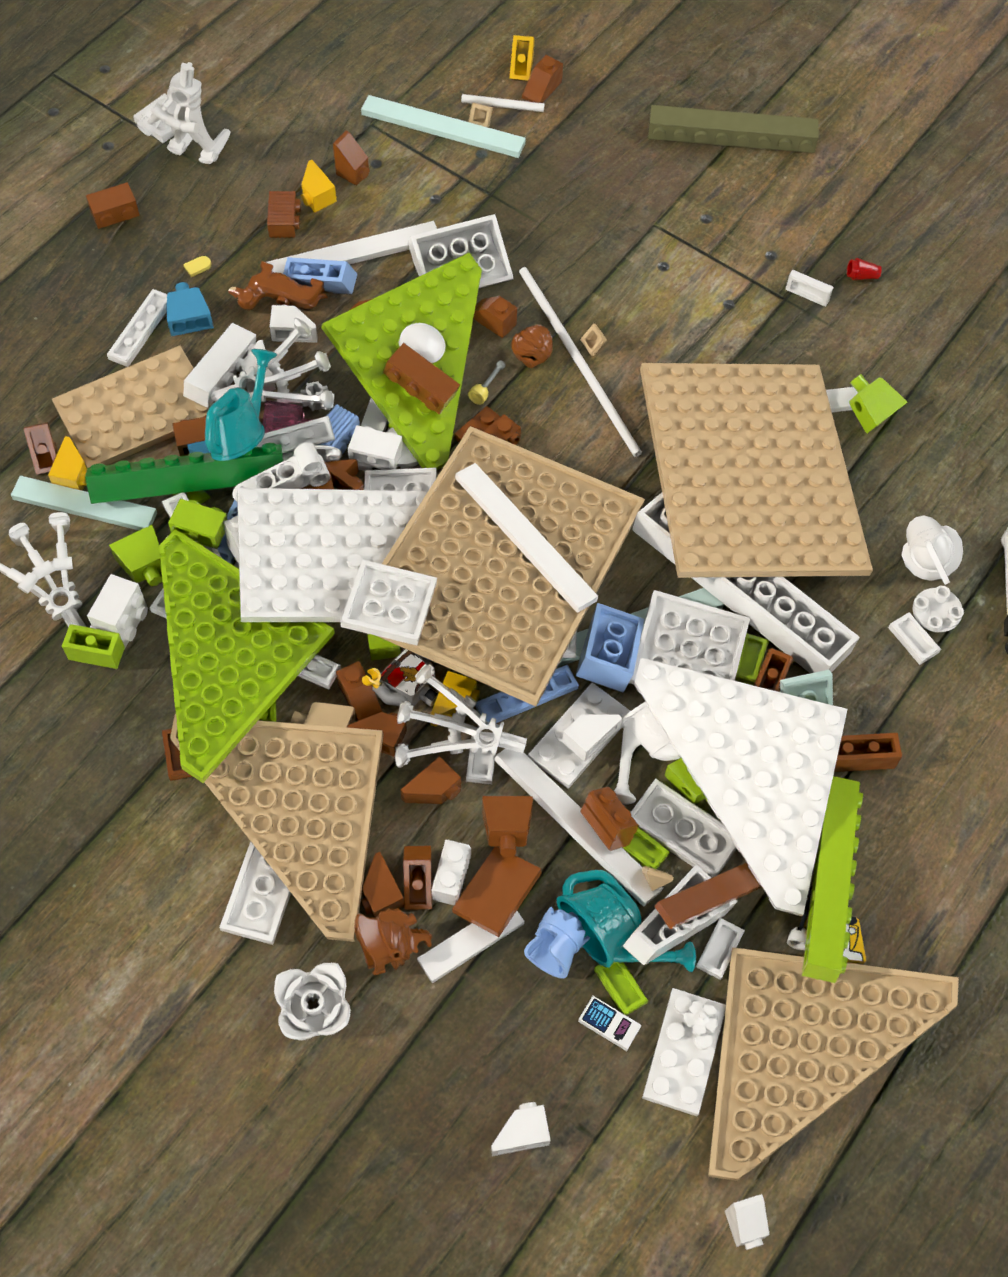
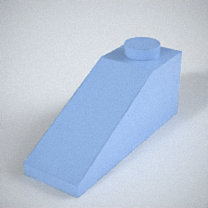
M287 257L283 272L284 275L299 284L312 287L310 281L313 278L324 282L323 288H325V291L341 294H352L357 278V273L347 261Z

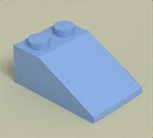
M597 603L580 655L576 676L624 692L634 674L644 619Z

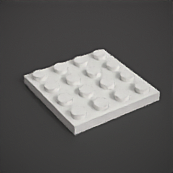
M654 590L641 633L634 674L629 683L635 684L641 658L735 681L750 618Z

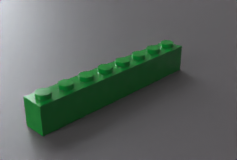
M266 443L261 447H254L251 451L240 457L226 461L214 460L211 457V453L193 452L188 456L180 457L178 455H168L163 459L155 460L154 458H143L139 462L119 461L114 465L106 466L104 464H94L87 468L85 479L91 504L233 487L283 462L284 459L281 444Z

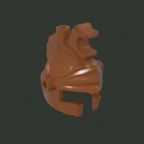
M388 908L385 911H380L376 918L365 917L363 914L356 915L354 921L356 938L361 944L368 969L375 967V970L372 972L373 975L386 973L385 965L388 963L392 964L395 971L398 970L399 966H404L405 961L411 958L410 953H418L417 945L420 941H423L428 947L432 946V935L427 930L409 928L417 923L413 913L407 915L405 912H401L399 908Z

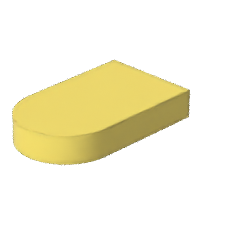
M201 256L183 265L189 275L194 277L210 269L211 261L208 257Z

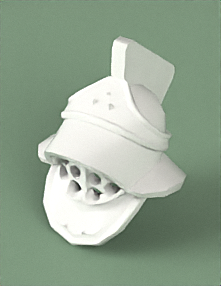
M919 516L914 518L907 527V543L903 546L902 551L905 566L921 579L929 581L942 579L945 585L950 583L948 576L958 568L962 561L963 546L961 538L956 530L949 526H941L931 517Z

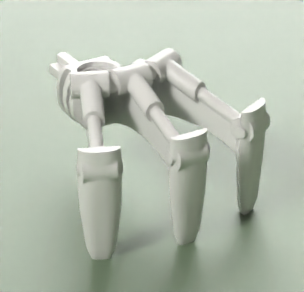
M191 62L187 64L182 63L180 72L171 79L167 91L168 99H161L154 104L140 119L137 127L145 135L150 136L161 121H165V124L171 127L172 134L175 136L167 146L169 151L176 155H181L186 151L193 139L203 148L199 161L211 164L217 160L218 155L230 136V131L224 129L214 140L211 139L201 115V82L193 78V64ZM172 101L177 104L174 115L167 112Z
M294 318L295 330L274 351L277 353V356L270 360L266 367V370L269 369L273 376L264 379V386L276 383L278 391H263L261 402L266 401V398L277 399L276 405L288 406V402L322 403L321 407H324V410H330L334 405V394L332 391L325 390L320 396L289 393V389H287L288 381L301 376L302 373L319 367L320 371L326 372L331 367L327 354L317 351L314 356L315 360L285 372L280 368L279 361L288 352L287 349L300 335L303 338H308L312 334V329L303 319ZM254 366L249 367V374L242 371L240 372V377L234 375V385L214 391L216 400L222 397L229 389L240 387L245 390L246 382L256 380L258 366L256 368ZM253 392L249 393L250 400L252 399Z
M57 512L49 516V524H51L58 536V543L56 544L57 558H53L51 562L49 560L44 562L38 551L34 550L28 541L30 529L26 523H19L9 529L11 540L17 546L26 548L29 553L28 556L35 567L32 568L33 571L31 573L28 572L24 575L16 569H10L0 563V572L19 583L17 587L27 594L32 592L39 597L38 602L41 606H46L45 610L48 614H52L54 621L63 618L68 627L70 624L86 627L76 611L82 606V602L78 600V593L73 591L75 584L69 582L67 570L73 569L72 557H68L67 543L64 541V535L70 527V517L68 514ZM61 570L63 587H56L49 574ZM43 577L51 589L49 595L35 585ZM59 596L68 598V602L64 606H57L54 602Z
M424 664L415 675L416 684H426L428 682L455 703L457 711L453 713L452 717L436 713L431 715L413 711V705L409 701L401 702L397 715L398 724L406 723V721H410V718L448 727L450 735L448 740L431 743V746L411 750L404 743L398 744L395 747L397 767L401 768L411 761V757L444 751L458 754L462 753L463 749L472 748L471 752L476 753L480 747L483 754H487L488 750H490L492 755L496 754L497 747L519 753L524 752L527 738L502 732L504 722L498 725L496 724V718H491L490 722L486 721L485 713L480 715L473 709L477 704L469 695H466L464 698L454 689H449L432 676L435 673L432 665ZM466 715L479 725L478 728L464 723ZM484 729H490L493 731L495 738L489 742L483 741L480 737V732ZM461 732L475 736V739L461 740Z

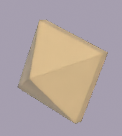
M472 102L469 123L489 128L493 107Z
M595 323L580 339L591 356H594L607 341Z
M647 866L642 867V872L652 891L673 881V875Z

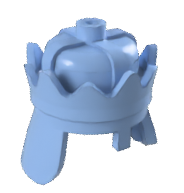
M550 907L539 923L535 933L536 937L528 943L524 954L544 972L557 978H566L574 954L579 951L590 937H584L585 931L579 917L575 913H566L564 910L554 911Z

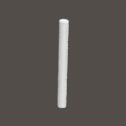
M462 94V103L472 104L474 102L486 106L544 112V103Z

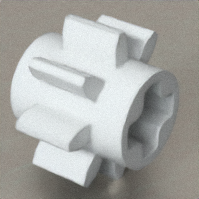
M319 381L306 383V390H301V394L320 396L323 391L328 390V387L322 386ZM303 402V406H309L312 411L324 409V407H321L322 403Z

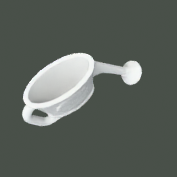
M647 702L630 711L622 718L621 727L624 730L619 779L614 792L623 805L632 804L636 801L635 796L629 790L628 781L632 755L639 745H642L652 758L663 761L681 758L670 743L664 729L650 711Z

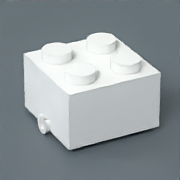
M110 574L87 615L92 625L89 628L119 633L126 648L128 642L134 639L140 620L143 621L145 619L148 607L138 583Z

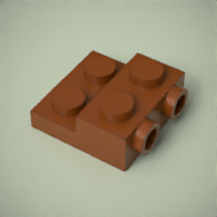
M488 406L455 433V439L458 442L461 441L470 426L514 445H517L521 439V427L505 414L500 417Z

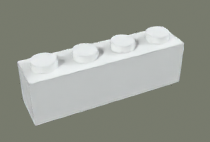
M232 323L184 380L183 396L209 408L213 401H217L214 391L230 386L233 376L237 372L242 371L241 363L256 344V334Z

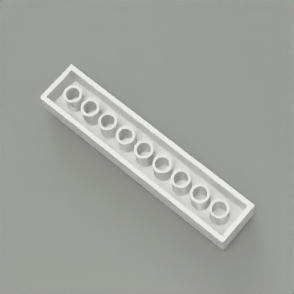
M660 493L637 513L632 530L675 564L663 494ZM784 577L692 578L733 612L749 617V625L784 653L792 656L793 660L809 673L824 670L832 672L851 654L860 638Z

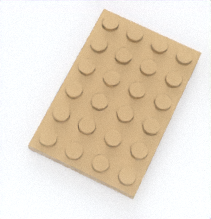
M180 345L52 398L53 404L87 468L94 464H104L105 466L170 439L175 436L172 423L207 415L209 408L183 396L184 380L194 368Z

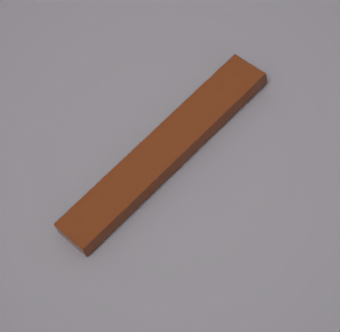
M746 862L659 901L655 908L671 930L760 889L762 886L759 885Z

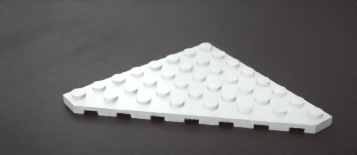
M641 658L635 679V687L642 694L655 719L664 729L670 743L684 761L697 786L701 788L707 798V802L717 818L721 820L729 837L743 855L759 885L763 887L773 907L777 910L802 916L806 905L847 709Z

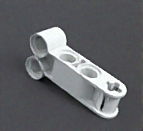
M303 443L294 450L295 456L238 484L233 490V498L237 501V488H267L270 486L269 488L301 489L309 484L317 487L327 483L331 476L314 444Z

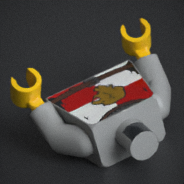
M407 649L381 674L376 668L367 670L372 676V680L367 675L362 677L363 684L366 686L373 685L374 692L388 705L400 706L401 702L409 701L414 707L422 700L432 707L439 694L432 689L433 686L428 682L426 684H416L415 675L424 664L433 666L432 661Z

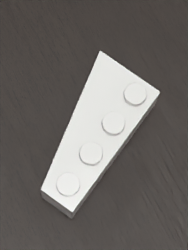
M695 865L667 897L706 881L711 877L698 865ZM731 901L671 930L655 908L633 932L623 947L645 965L724 917L738 901Z

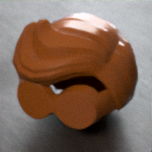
M533 325L515 334L511 342V348L519 361H522L527 367L533 368L544 363L551 356L553 340L551 333L546 327ZM522 356H533L536 360Z

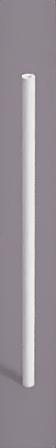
M523 267L519 271L520 275L634 457L641 455V449L528 269Z

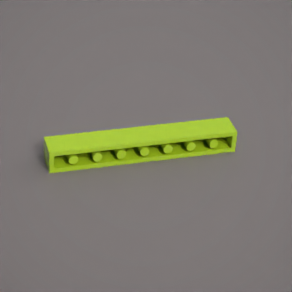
M835 776L832 779L815 858L802 976L836 983L840 973L845 974L847 967V957L843 956L844 949H847L850 932H846V924L850 923L852 908L848 907V901L852 900L854 893V884L850 883L851 876L855 875L857 861L853 860V853L857 852L859 838L855 837V830L858 831L860 827L861 815L857 814V809L861 808L863 793L859 792L860 782Z

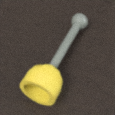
M500 360L497 362V367L483 385L476 384L471 388L468 396L472 402L482 405L486 401L489 393L487 386L497 373L505 368L504 361Z

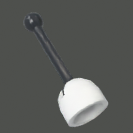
M809 887L800 926L793 928L787 939V944L797 950H805L807 934L805 925L809 914L812 887Z

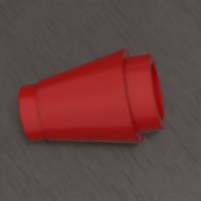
M859 258L851 259L847 266V277H851L852 280L879 279L882 272L880 265Z

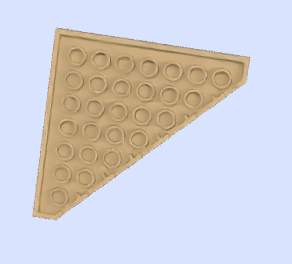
M175 714L170 739L180 751ZM258 721L204 783L324 936L329 940L355 942L354 921L356 915L359 914L383 731Z
M732 947L708 1177L739 1181L952 1012L958 1005V977L847 963L845 974L840 973L836 983L802 976L804 957Z

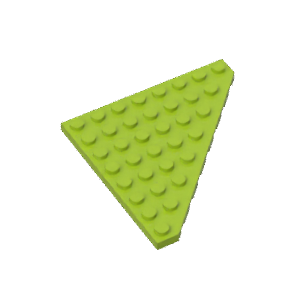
M470 253L454 259L322 324V330L396 433L402 436V441L422 468H436L438 470L444 467L449 459L482 269ZM411 324H428L441 333L445 341V351L443 356L432 364L460 384L455 397L440 415L428 409L422 401L409 395L403 387L389 380L387 375L383 373L387 361L400 347L399 339L402 331Z
M175 529L159 545L180 762L182 770L204 783L334 635V628L324 622H241L239 569Z

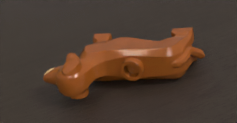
M263 261L260 265L262 271L251 277L245 289L231 287L228 290L229 294L237 298L238 305L245 310L255 308L263 297L276 299L279 305H293L303 309L314 308L320 299H328V295L324 294V282L311 278L310 284L312 287L302 286L282 273L272 272L274 266Z

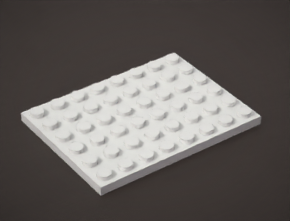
M237 488L241 622H341L362 560L379 564L383 563L428 491Z

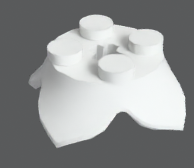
M322 963L317 965L311 972L290 969L276 976L274 993L281 1007L278 1019L280 1029L285 1037L306 1040L314 1036L332 1035L342 1030L348 1024L351 1010L349 1003L345 1000L346 978L338 963ZM315 998L319 999V1007L313 1008V1010L309 1009L307 1002L310 999L313 1002Z

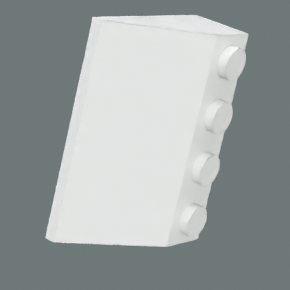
M495 214L412 235L409 238V249L419 276L470 253L482 269L479 288L514 279Z

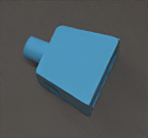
M181 282L175 286L176 291L167 294V322L171 336L214 328L210 310L199 288L189 289L187 283Z

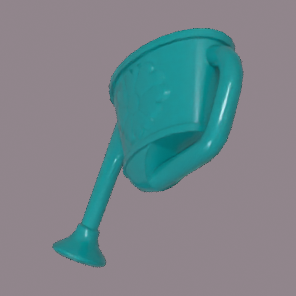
M263 349L251 350L257 359L258 365L251 400L249 392L236 387L226 391L209 408L206 415L205 443L214 460L226 461L240 457L251 451L263 439L265 429L260 423L259 414L266 367L270 360L277 356V353Z
M590 870L570 875L562 887L563 895L557 898V906L559 910H564L566 913L573 912L579 917L585 931L584 937H590L582 946L585 951L600 965L607 968L613 962H639L623 947L633 932L642 924L641 913L637 904L609 872ZM596 880L604 882L598 887L573 894V888L576 884ZM689 941L682 949L666 951L650 962L680 963L686 970L693 972L696 965L695 946L693 942Z

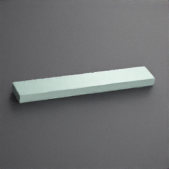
M24 476L19 477L11 493L12 499L135 530H141L152 525L157 515L156 508L123 500L91 504L89 493L86 491Z

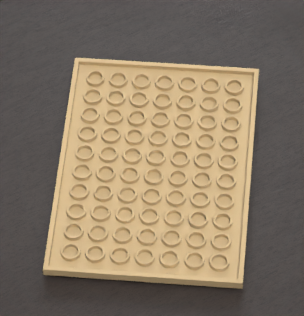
M641 364V378L678 578L871 575L873 568L819 365Z
M470 426L382 563L383 565L437 578V584L418 645L384 637L380 638L536 707L589 606L577 613L455 479L456 473L476 463L595 593H597L635 522L637 513L643 507L645 499Z

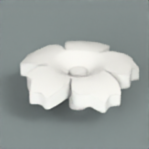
M693 1001L689 1007L690 1013L684 1014L683 1021L688 1027L693 1026L692 1033L697 1036L706 1034L707 1030L714 1032L718 1027L716 1024L717 1019L713 1017L717 1012L714 1005L709 1006L705 1004L702 1007L700 1001Z

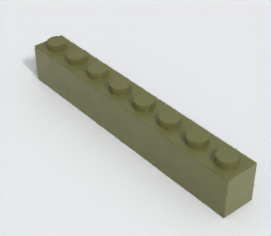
M651 105L648 139L815 153L819 138V119L659 105Z

